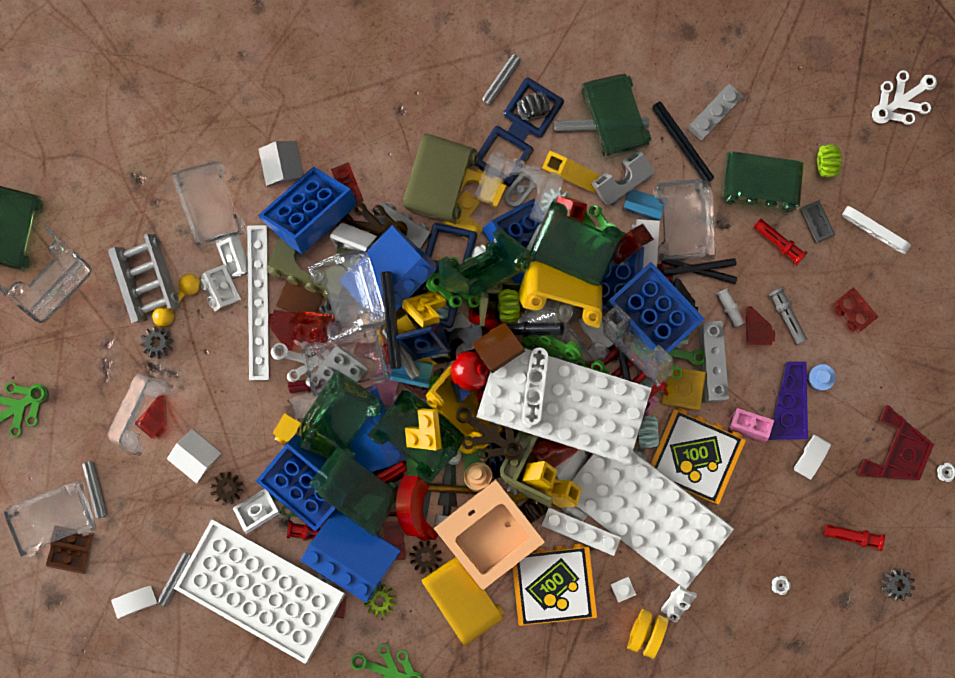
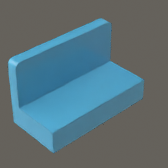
M633 190L627 193L622 210L654 221H660L666 200Z
M413 360L420 372V375L414 379L409 377L403 365L401 368L392 369L390 380L429 388L433 363Z

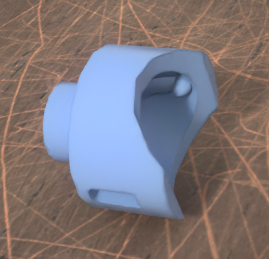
M820 364L809 371L808 380L813 389L824 391L834 385L836 374L830 366Z

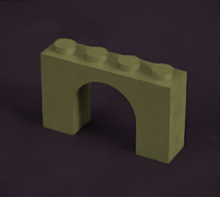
M279 237L267 263L269 274L276 278H285L293 285H302L310 292H319L327 299L339 300L345 287L339 280L355 264L357 253L339 246L327 270L318 274H310L297 266L294 259L297 251Z

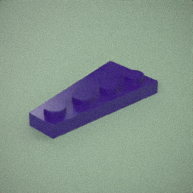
M786 362L773 417L774 423L768 440L808 439L807 362Z

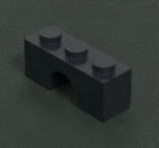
M475 323L468 328H454L451 332H445L449 352L431 356L430 360L437 364L455 361L456 350L463 343L465 344L466 352H476L472 343L490 330L485 326H480V323Z

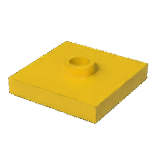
M667 368L665 382L668 385L666 389L669 394L667 396L663 394L662 404L700 411L707 372L680 368L682 376L679 379H674L670 376V371ZM675 369L673 371V375L677 377L679 375V371Z

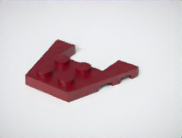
M885 405L879 421L896 428V435L883 466L863 459L857 475L920 480L934 444L916 428L911 426L901 415L897 414L892 407Z

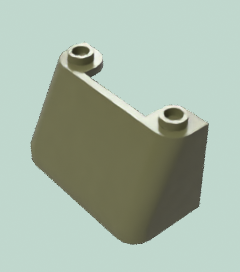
M425 133L420 141L404 195V208L416 215L456 224L462 211L457 203L467 166L471 167L477 162V150Z

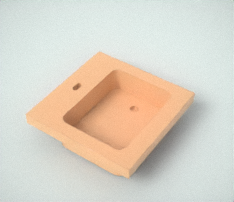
M497 479L434 527V530L482 590L545 542ZM471 510H475L473 514H468Z

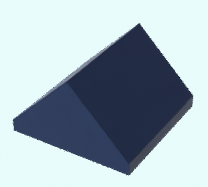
M442 322L396 335L397 341L414 361L449 352V345Z

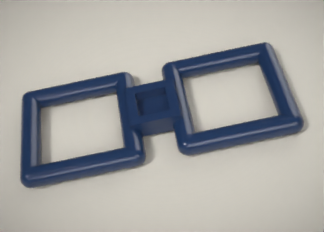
M525 78L504 111V116L513 121L508 131L500 126L493 128L479 150L477 162L474 165L493 177L503 180L506 185L511 186L534 151L532 146L524 142L530 132L537 137H543L564 104V99L531 78ZM528 87L538 93L546 94L548 99L555 102L539 128L513 113L517 102L521 100ZM498 135L524 150L509 176L482 161Z
M434 223L425 254L432 258L439 231L469 238L462 265L451 270L444 278L452 279L453 273H457L464 265V261L472 257L477 232ZM433 260L436 263V271L434 273H439L446 265V262ZM434 279V284L438 286L437 280ZM426 281L414 292L413 297L422 294ZM446 287L448 290L454 291L453 296H460L452 287ZM453 299L454 304L457 305V300ZM450 306L447 320L440 319L444 328L453 327L458 307L452 308ZM408 313L409 319L414 320L412 316Z

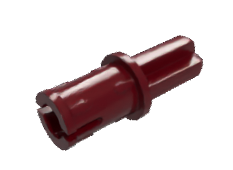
M324 378L314 387L307 386L306 380L288 383L289 393L304 391L310 393L312 390L327 389V383ZM309 379L311 383H315L314 379Z

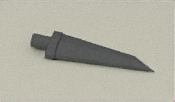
M452 452L451 456L455 457L456 452ZM446 463L442 484L456 485V465ZM440 492L438 505L443 506L444 516L451 514V507H457L456 493Z

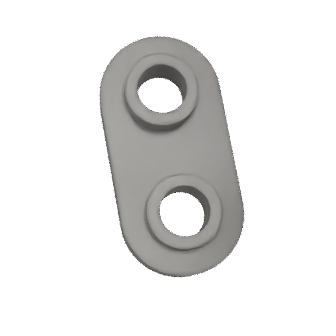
M521 173L506 191L505 201L509 206H520L535 188L536 178L532 173ZM523 180H529L530 184L528 186L523 185ZM516 194L518 199L513 201L511 195Z

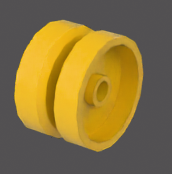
M642 608L632 627L627 649L638 652L644 644L643 654L654 659L663 641L669 619L658 615L652 623L653 613Z

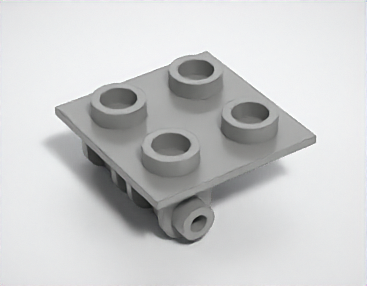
M335 345L332 352L315 373L348 395L368 370V367L365 366V363L362 364L355 356H351V353L344 351L341 346Z

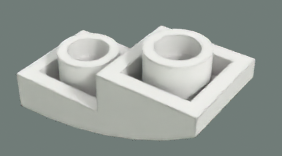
M814 434L804 448L803 455L794 466V471L811 480L824 460L831 443Z
M151 585L111 601L118 619L157 604Z

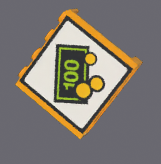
M682 408L673 409L651 464L688 493L719 505L746 440L738 432L732 431L729 433L724 431L725 427L714 423L712 426L706 423L707 419L698 415L695 418L688 415L689 412Z
M584 543L573 544V548L565 549V545L553 546V550L546 551L545 547L537 548L512 567L518 626L597 618L589 546L585 547Z

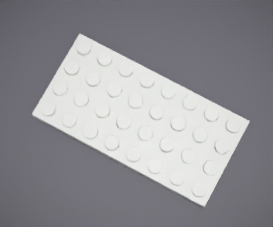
M525 349L524 353L494 373L490 371L477 418L629 464L652 388L548 356L541 419L536 425H527L523 421L522 415L529 356L532 351ZM541 353L533 355V358L537 359L536 365L532 364V368L538 367L543 369L544 366L539 365L540 360L544 359V356ZM539 371L532 372V381L540 382L542 374ZM531 391L528 397L531 402H537L540 395L537 391ZM527 404V408L531 407V412L526 415V418L533 422V419H537V415H534V408L539 409V405L532 406Z
M635 451L632 452L629 464L592 454L572 480V482L582 488L577 507L611 533L621 537L624 543L685 589H687L734 530V527Z
M212 519L174 587L175 590L305 664L309 663L346 594Z

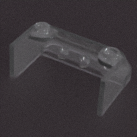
M48 226L44 229L55 239L49 247V253L54 259L28 286L19 281L6 289L0 284V291L4 296L38 323L47 321L85 282L92 272L91 266Z

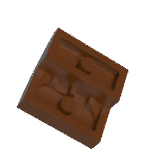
M286 279L276 306L315 321L324 296L319 292H310L302 285H293Z
M505 322L472 343L473 348L491 373H494L525 352V349Z
M55 526L46 566L85 574L94 534Z

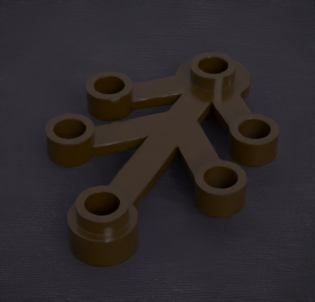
M362 202L357 203L353 211L358 216L362 215L368 222L354 221L347 214L337 223V227L343 222L360 230L370 231L369 233L376 236L381 232L385 233L392 225L405 236L408 233L407 225L403 221H394L385 212L382 205H375L370 212ZM381 217L387 225L381 224L376 218Z
M461 406L457 410L456 419L460 423H468L485 435L473 438L471 436L465 437L462 441V446L465 449L469 450L473 446L496 443L501 447L491 450L482 448L478 454L480 460L487 461L490 457L505 456L509 460H516L522 455V446L519 442L515 441L512 428L501 425L506 433L505 440L500 436L498 424L489 421V429L472 416V410L469 407ZM465 413L467 415V418H461L460 414ZM470 440L472 445H466L465 441ZM509 448H514L516 453H510ZM481 452H487L488 457H483Z

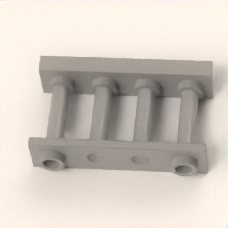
M156 234L144 235L146 243L125 251L124 247H114L108 250L131 323L147 321V312L167 305L168 309L180 308L179 297L174 290L160 248L161 242ZM149 250L152 261L131 269L128 258ZM155 268L158 279L136 287L134 276ZM161 287L164 298L143 306L140 295Z
M723 321L703 322V325L698 326L700 350L705 353L706 359L701 364V371L707 372L703 392L704 403L724 402V400H729Z

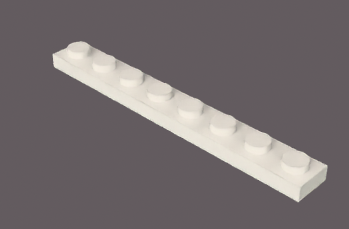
M267 225L247 226L249 380H269Z

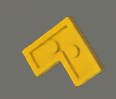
M465 190L457 200L462 211L456 224L442 222L449 226L475 231L478 238L483 232V227L471 219L470 216L481 201Z
M430 291L402 300V307L422 328L439 323L440 316L434 310L446 306V299L439 292L434 293Z
M419 409V427L409 426L405 428L407 447L428 450L442 449L438 410Z

